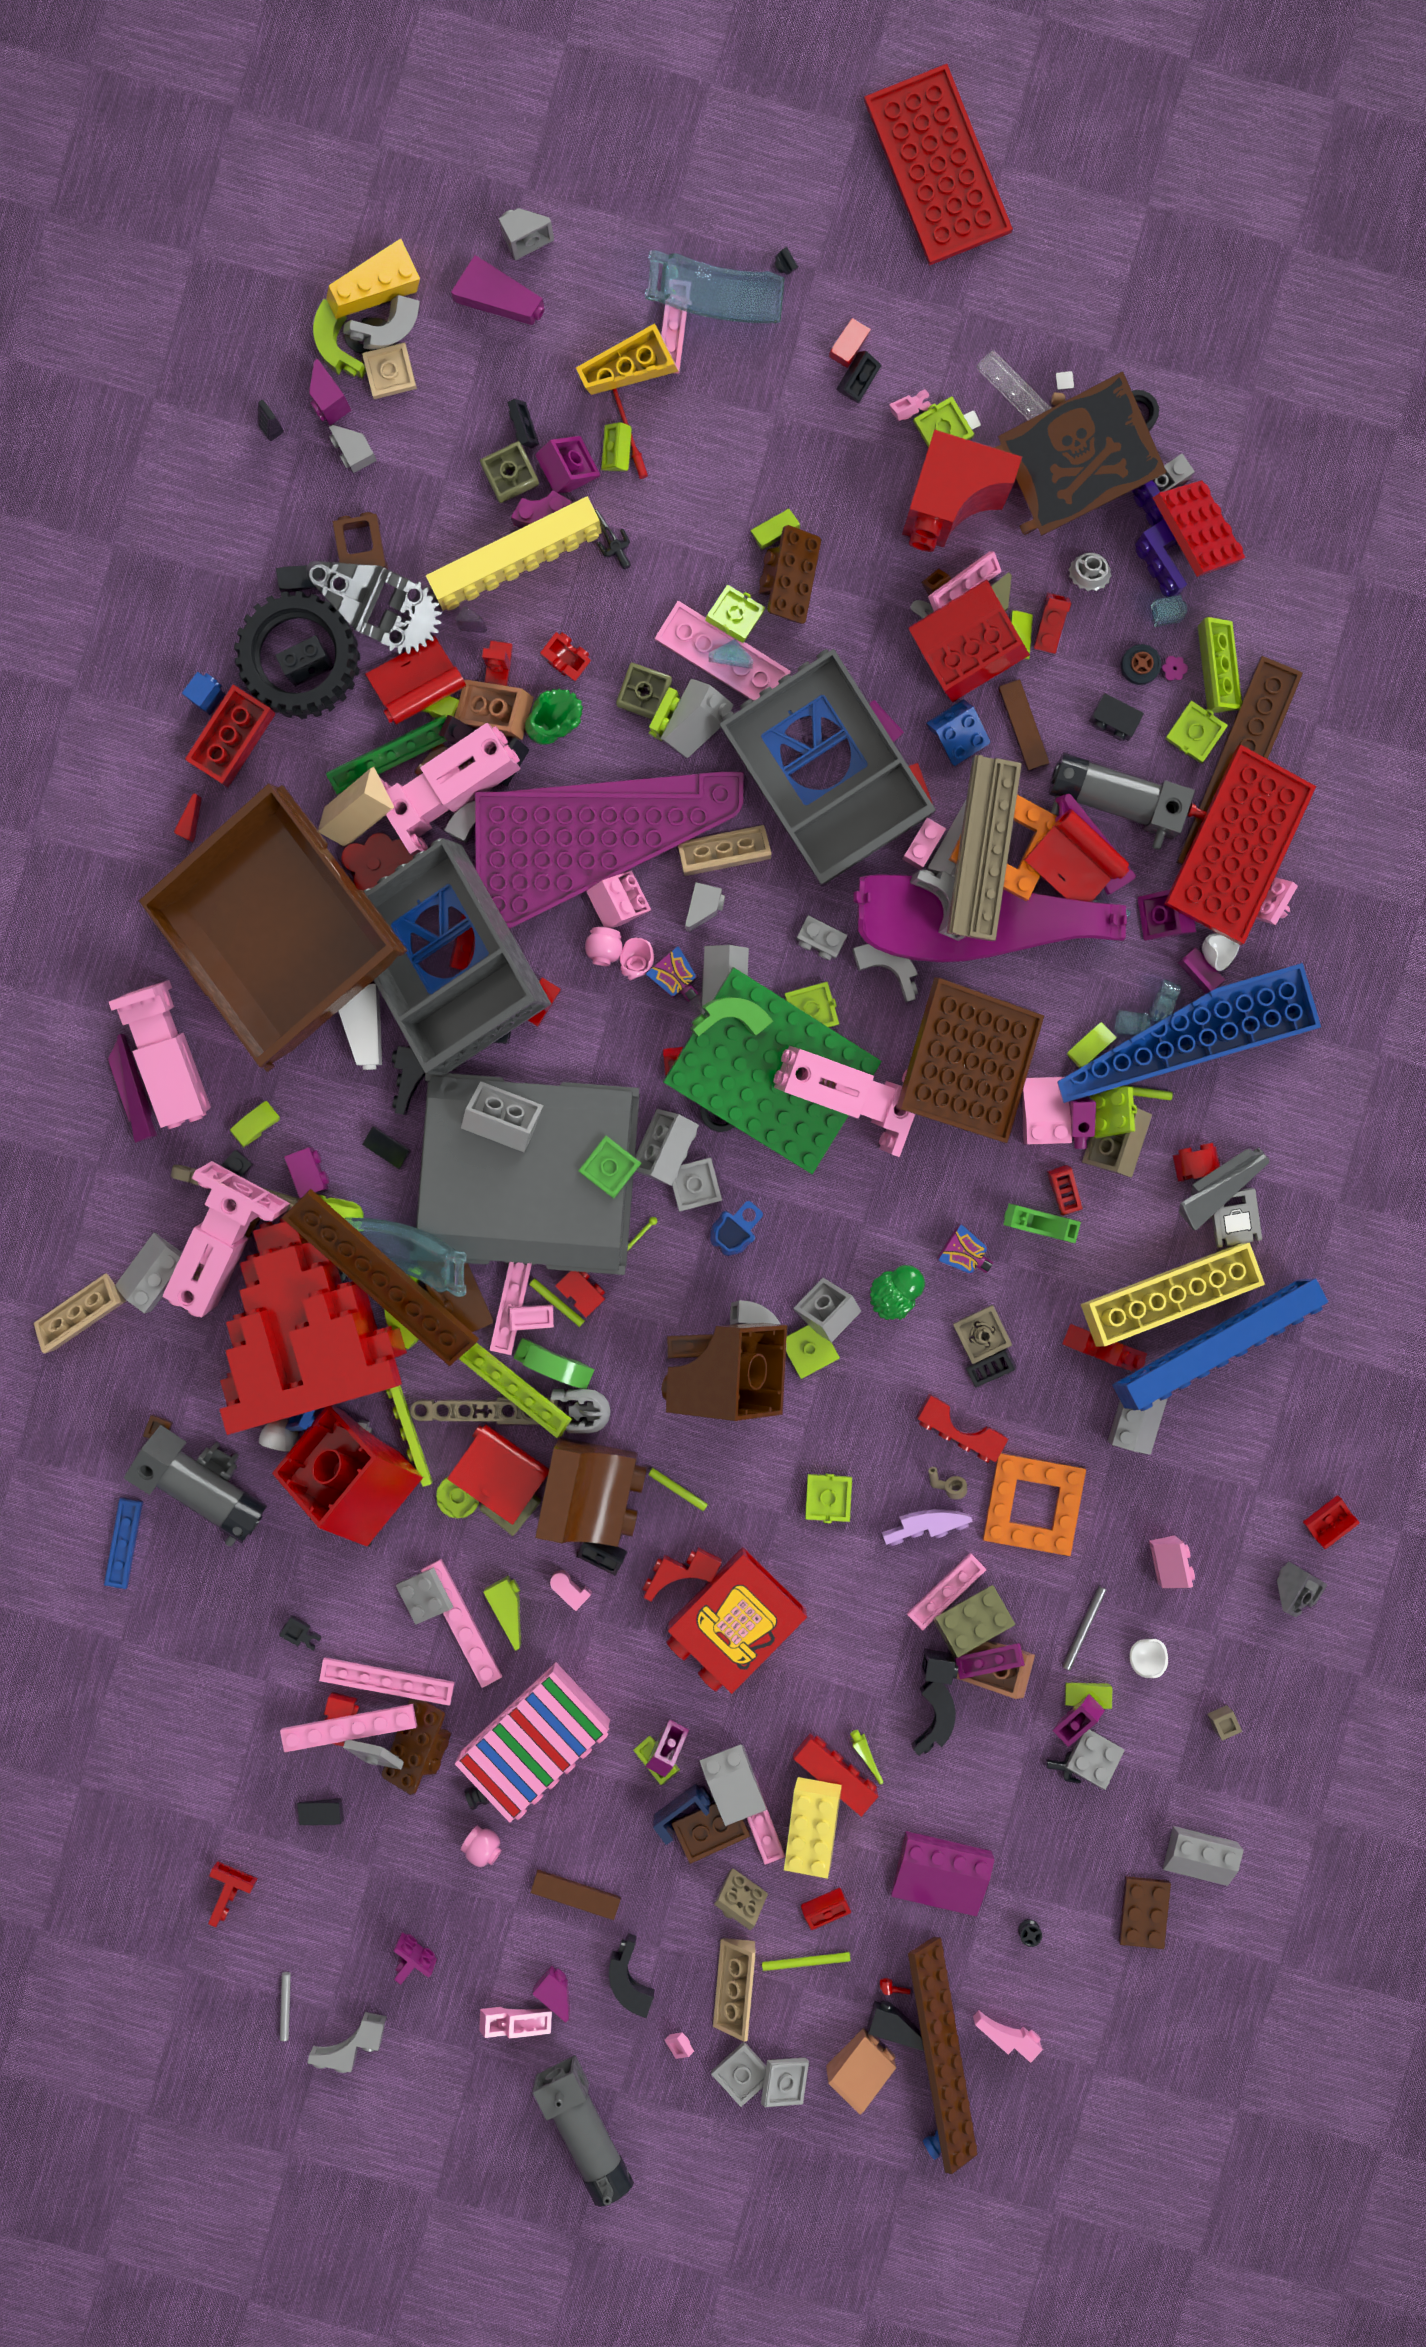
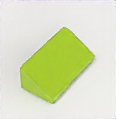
M621 422L605 425L601 470L628 471L631 426Z
M787 509L750 531L760 549L763 550L781 540L784 526L790 525L800 529V523L791 510Z
M1012 610L1010 621L1030 654L1033 615Z

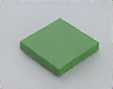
M605 1136L578 1171L612 1198H615L642 1163L609 1137Z

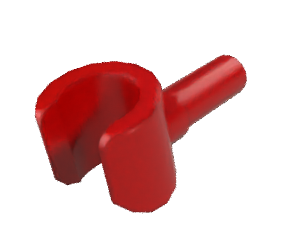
M889 1978L880 1979V1989L885 1995H891L896 1992L910 1995V1989L892 1986V1980Z

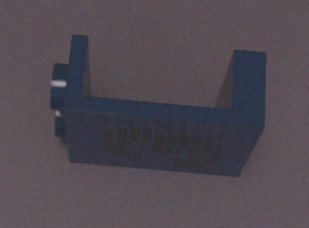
M697 1783L654 1814L653 1828L665 1845H668L674 1839V1828L670 1820L691 1804L696 1802L705 1816L709 1814L710 1795L704 1787L700 1788Z

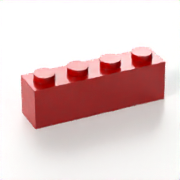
M809 1734L793 1753L794 1760L818 1781L842 1785L840 1799L862 1817L879 1797L876 1790L877 1786L868 1778L865 1781L859 1775L860 1771L855 1766L845 1764L842 1761L844 1758L836 1750L831 1752L825 1747L827 1744L822 1738Z

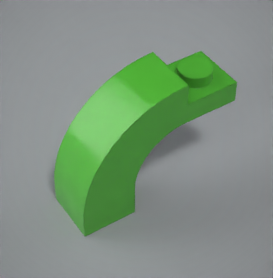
M722 997L712 1000L701 1007L706 1015L701 1014L692 1021L693 1026L690 1030L695 1036H700L718 1020L725 1017H734L740 1020L752 1035L756 1036L770 1025L773 1020L760 1006L749 1000L736 997Z
M1009 1203L1004 1215L1003 1225L1076 1243L1081 1222Z
M525 1338L521 1339L514 1355V1359L523 1363L522 1365L552 1379L581 1389H587L595 1370L580 1361L558 1355Z

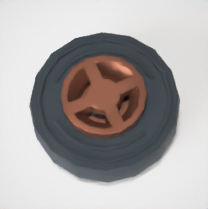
M1134 645L1122 657L1120 664L1122 674L1132 684H1148L1160 673V655L1157 650L1149 645Z

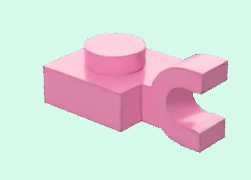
M924 389L912 398L908 395L889 404L892 414L901 421L911 418L913 414L919 412V409L927 411L928 407L932 404L929 401L922 403L925 398L929 397V393Z

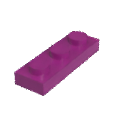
M1020 1643L955 1658L960 1679L1025 1666Z

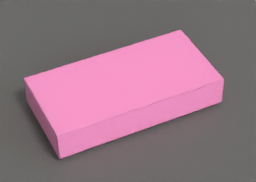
M553 1305L508 1308L509 1330L554 1327Z

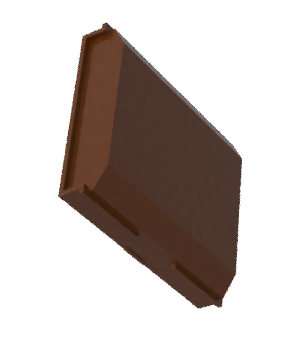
M270 783L139 900L189 969L190 975L200 989L210 998L258 1066L264 1068L266 1072L275 1067L273 1064L275 1061L293 1051L384 972L397 956H402L408 951L364 891L356 888L329 852L327 842L285 786L276 787Z

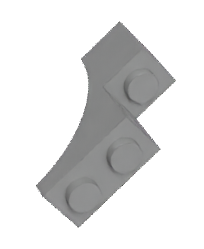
M365 2012L359 2028L347 2040L333 2046H313L309 2054L308 2064H312L320 2069L325 2067L332 2068L339 2073L351 2072L355 2064L358 2047L369 2052L379 2050L387 2016Z

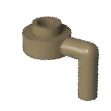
M929 1468L930 1484L933 1488L945 1490L949 1498L956 1500L963 1498L967 1494V1483L964 1478L953 1476L947 1479V1481H942L938 1478L937 1468Z

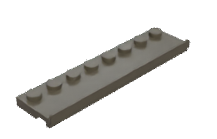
M975 755L972 758L947 934L992 942L996 940L1022 763L998 758L983 757V755Z

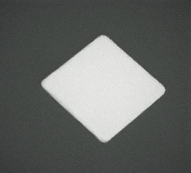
M1072 371L1056 373L1057 389L1074 388Z
M975 411L964 415L971 429L981 425Z

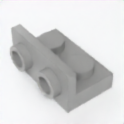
M808 915L796 940L799 941L798 945L809 951L813 948L819 951L818 955L830 961L831 958L836 959L847 935Z

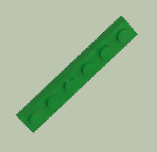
M443 715L327 772L326 776L336 794L347 789L370 768L374 767L377 774H380L446 742L447 740L440 737L439 733L447 716Z

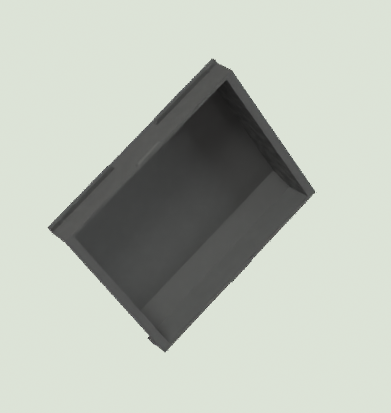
M450 1073L446 1075L425 1074V1081L428 1082L415 1247L414 1250H411V1259L487 1265L491 1260L505 1261V1263L514 1262V1264L519 1262L527 1265V1263H532V1265L545 1264L547 1269L625 1275L633 1175L617 1196L612 1198L578 1170L605 1136L609 1137L635 1158L640 1098L639 1088L562 1082L560 1086L505 1082L502 1077ZM480 1081L544 1105L525 1152L461 1129L465 1109Z

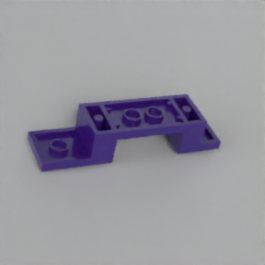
M1152 480L1132 490L1135 495L1134 500L1136 504L1144 509L1146 519L1152 526L1142 533L1135 544V550L1137 555L1146 561L1150 575L1153 578L1156 577L1160 583L1159 587L1163 595L1168 596L1172 600L1182 592L1187 583L1166 552L1176 545L1177 541L1153 500V497L1160 493Z

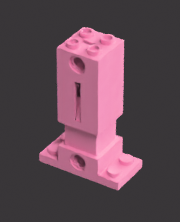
M488 723L484 724L420 767L423 773L404 786L396 783L391 787L380 778L395 807L386 816L411 855L414 856L428 849L427 844L420 836L432 829L430 822L448 810L456 813L461 807L475 800V792H487L521 769L517 764L520 759L514 750H511L506 745L508 743L507 738L496 726L492 727Z
M170 980L127 993L109 1001L111 1010L117 1009L122 1025L129 1024L137 1049L132 1052L160 1128L167 1126L168 1129L180 1126L186 1119H189V1122L202 1119V1116L207 1115L206 1111L211 1108L184 1032L178 1034L170 1013V1009L174 1007L168 991L172 988Z
M790 1045L788 1049L784 1050L781 1062H783L782 1067L774 1076V1088L858 1119L860 1114L872 1118L871 1123L886 1128V1131L880 1137L879 1149L900 1157L915 1117L913 1113L896 1108L902 1086L886 1081L885 1085L873 1081V1075ZM907 1070L904 1072L903 1077H902V1082H903V1083H904V1080H905V1076H906Z
M213 1161L195 1170L192 1179L198 1181L201 1187L211 1188V1192L205 1202V1205L210 1208L204 1221L193 1228L162 1296L168 1299V1302L172 1305L181 1306L188 1310L189 1314L201 1318L218 1306L249 1240L244 1235L250 1222L257 1217L265 1221H273L286 1212L290 1205L289 1202Z

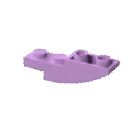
M946 1509L923 1510L900 1516L902 1525L882 1532L886 1545L891 1544V1546L902 1543L904 1541L903 1538L908 1536L915 1538L923 1535L924 1530H928L931 1537L940 1538L946 1536L948 1531L954 1528L962 1530L968 1527V1523L973 1521L968 1513Z

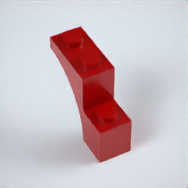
M1070 1324L1062 1343L1067 1347L1132 1372L1144 1367L1147 1353L1119 1342L1107 1346H1096L1090 1331Z
M698 1547L696 1552L691 1551L686 1560V1563L689 1565L686 1566L664 1554L662 1560L658 1558L652 1570L655 1573L652 1579L647 1578L642 1588L645 1591L644 1598L652 1602L655 1595L663 1587L683 1578H698L712 1582L721 1565V1558Z

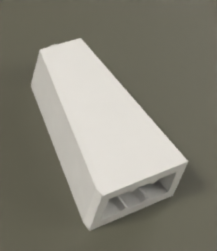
M369 984L339 1010L356 1065L363 1066V1070H374L376 1065H382L380 994L376 984Z

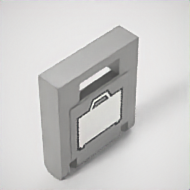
M1254 1188L1240 1189L1233 1196H1241L1243 1204L1226 1207L1223 1205L1212 1215L1217 1248L1223 1247L1222 1239L1225 1240V1246L1253 1242V1234L1256 1241L1262 1240L1256 1191Z

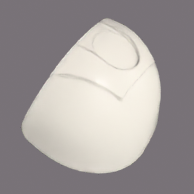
M1214 933L1205 938L1202 951L1207 962L1217 971H1222L1234 960L1240 945L1218 933Z
M281 1419L268 1423L262 1429L259 1444L279 1451H290L298 1442L299 1434L298 1431L292 1432L285 1429L288 1420Z
M1157 1639L1137 1641L1130 1650L1132 1668L1138 1675L1145 1678L1160 1677L1168 1665V1654L1165 1645Z

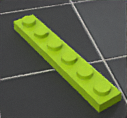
M476 1343L459 1358V1360L556 1438L562 1436L572 1419L482 1346Z
M401 1385L387 1389L389 1399L393 1398L396 1405L393 1407L396 1420L400 1419L403 1426L400 1428L403 1441L407 1440L410 1447L407 1449L410 1462H415L416 1470L422 1475L423 1479L420 1481L422 1486L430 1485L433 1481Z

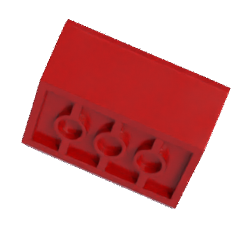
M987 579L909 627L927 663L952 702L1030 656Z

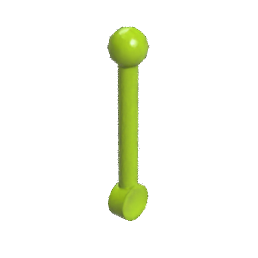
M656 1217L649 1219V1223L628 1244V1250L652 1225L657 1224Z

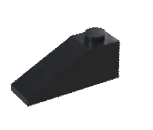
M875 2001L867 2024L868 2034L924 2051L921 2030L899 2009L894 2007L892 2003L888 2001Z

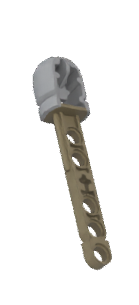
M553 1389L551 1397H545L561 1411L562 1406H558V1400L562 1402L578 1400L574 1405L569 1406V1417H574L576 1421H579L580 1417L587 1418H584L581 1422L570 1421L565 1429L568 1433L597 1432L604 1428L609 1421V1402L604 1395L595 1390L569 1389L565 1392L564 1389ZM497 1397V1400H439L435 1403L434 1399H421L413 1403L410 1409L411 1416L418 1421H433L436 1419L438 1421H497V1424L540 1425L533 1418L527 1416L523 1410L507 1397ZM585 1401H593V1402H587V1405H580V1404H584ZM418 1404L426 1407L427 1413L425 1416H419L416 1413L415 1408ZM444 1404L448 1407L449 1412L447 1416L438 1414L437 1407ZM465 1404L470 1407L471 1412L469 1416H462L459 1413L461 1405ZM485 1405H488V1409H492L488 1416H485V1412H477V1417L474 1416L475 1410L483 1409ZM505 1405H511L514 1408L513 1416L508 1417L504 1415L503 1407Z

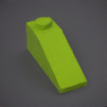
M508 1575L486 1587L483 1593L516 1651L521 1645L520 1600L518 1593L520 1588L516 1580H511Z

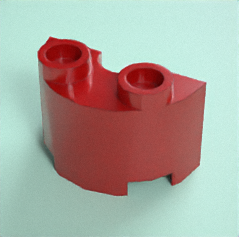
M555 632L540 652V655L545 657L548 663L565 676L566 674L572 681H576L591 661L588 658L589 653L580 646L577 649L570 644L571 638L563 632L560 634Z
M1213 1143L1200 1145V1150L1192 1151L1191 1147L1178 1150L1179 1154L1172 1155L1178 1181L1205 1177L1220 1167L1216 1146H1213Z

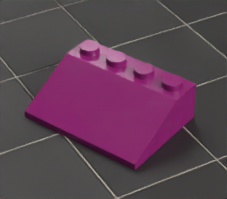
M906 1831L891 1897L977 1917L990 1882L995 1861L992 1851Z

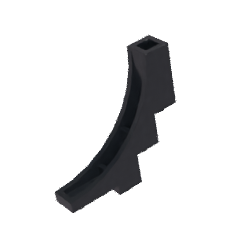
M511 1031L494 1043L509 1044ZM398 1046L397 1050L393 1051L392 1063L395 1064L394 1068L402 1069V1074L399 1073L396 1086L399 1087L398 1096H394L392 1107L395 1109V1113L407 1115L411 1098L426 1073L412 1048Z

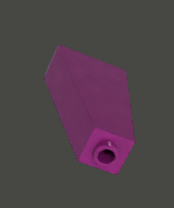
M474 255L451 291L453 301L458 304L529 325H533L535 320H540L545 311L543 298Z

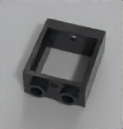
M316 635L275 655L285 676L295 687L333 669L334 666L326 648ZM310 668L314 669L313 673L309 672Z

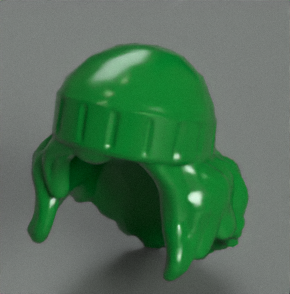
M552 689L551 691L547 690L541 693L533 704L532 713L525 721V730L528 737L539 745H549L555 742L558 737H564L572 732L581 723L580 718L583 709L581 700L576 698L575 693L570 694L569 690Z
M902 1265L893 1272L887 1271L878 1278H875L870 1288V1304L874 1306L873 1311L878 1312L879 1317L885 1320H902V1318H905L910 1310L914 1308L915 1299L924 1291L925 1279L923 1274L914 1266Z

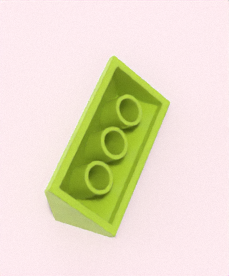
M1210 617L1204 618L1198 625V635L1207 709L1214 713L1239 710L1242 700L1233 622Z

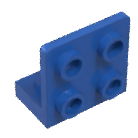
M964 699L926 723L929 730L938 736L951 764L954 766L990 744V739L974 706Z

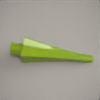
M858 1730L852 1731L850 1735L853 1738L851 1740L853 1748L870 1768L880 1785L883 1784V1779L876 1767L865 1734L860 1735Z

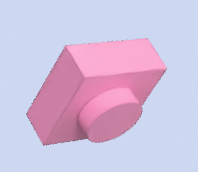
M683 2032L670 2034L665 2039L666 2044L676 2059L689 2057L694 2052L689 2039Z

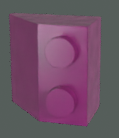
M318 359L315 360L309 391L313 401L310 404L322 422L326 420L331 426L352 410L344 394Z
M581 436L550 440L535 454L551 488L559 494L571 492L600 476Z
M1170 890L1137 897L1144 941L1196 932L1194 920L1164 904Z

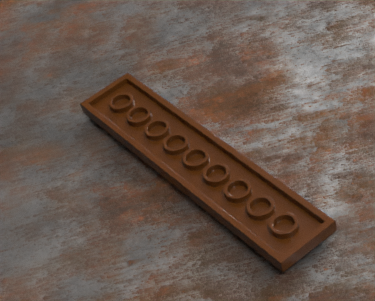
M1260 657L1199 809L1207 812L1237 746L1243 745L1268 759L1303 672L1267 657ZM1194 817L1176 863L1183 864L1203 820Z
M309 1189L282 1217L283 1220L448 1366H451L477 1343L479 1338L312 1189Z
M933 1937L910 1951L908 1958L945 2173L953 2174L977 2156L978 2153L941 1937Z

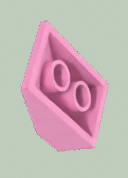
M1064 1077L1026 1078L1022 1091L1023 1145L1072 1143L1069 1102L1063 1103L1057 1081Z

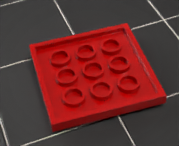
M1203 480L1160 492L1153 497L1197 577L1233 565L1246 558L1241 544L1233 536L1231 526L1224 520L1221 508L1214 502L1210 495V489Z

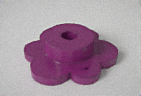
M1169 656L1165 661L1166 664L1162 666V671L1166 672L1165 678L1168 681L1174 679L1179 681L1188 671V666L1183 663V658Z

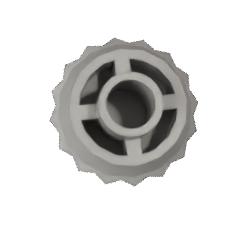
M1086 553L1076 557L1068 569L1070 571L1069 577L1073 579V584H1077L1080 589L1085 588L1087 591H1097L1099 588H1104L1112 576L1110 573L1111 568L1108 566L1105 558L1096 553Z

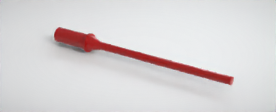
M612 389L623 423L629 425L617 389ZM631 433V458L634 460L639 478L644 479L648 477L642 459V453L636 448Z

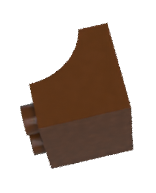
M753 1323L716 1326L710 1344L696 1360L683 1366L668 1367V1373L664 1377L661 1387L662 1396L666 1400V1413L730 1421L783 1415L787 1325Z
M560 1437L553 1449L535 1538L557 1543L591 1542L618 1547L621 1535L633 1537L638 1510L627 1508L630 1491L642 1493L647 1467L635 1465L638 1453Z

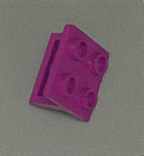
M402 1932L394 1948V1952L401 1956L395 1968L397 1973L394 1978L400 1985L414 1967L425 1976L430 1977L437 1961L435 1954L429 1948H423L412 1935H406Z

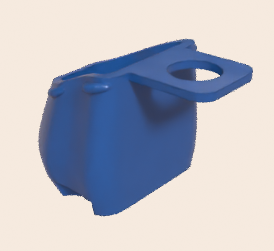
M746 1201L734 1216L728 1211L721 1212L719 1218L711 1227V1244L719 1247L725 1256L742 1253L749 1244L755 1241L756 1238L751 1229L763 1217V1212L751 1201ZM751 1208L755 1211L756 1217L753 1221L748 1222L743 1219L742 1214L745 1209Z

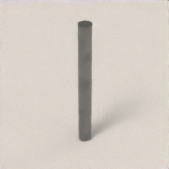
M1098 1586L1062 1665L1067 1670L1072 1668L1107 1591L1105 1588Z

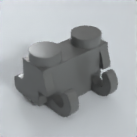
M215 1442L211 1449L206 1447L197 1459V1462L229 1482L237 1469V1465L234 1463H236L239 1455L235 1453L232 1457L218 1450L220 1443Z

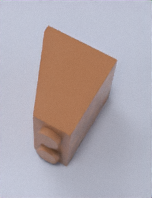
M864 2028L826 2065L828 2084L860 2115L896 2069L894 2053L888 2047L884 2049L879 2044L878 2037L869 2035Z

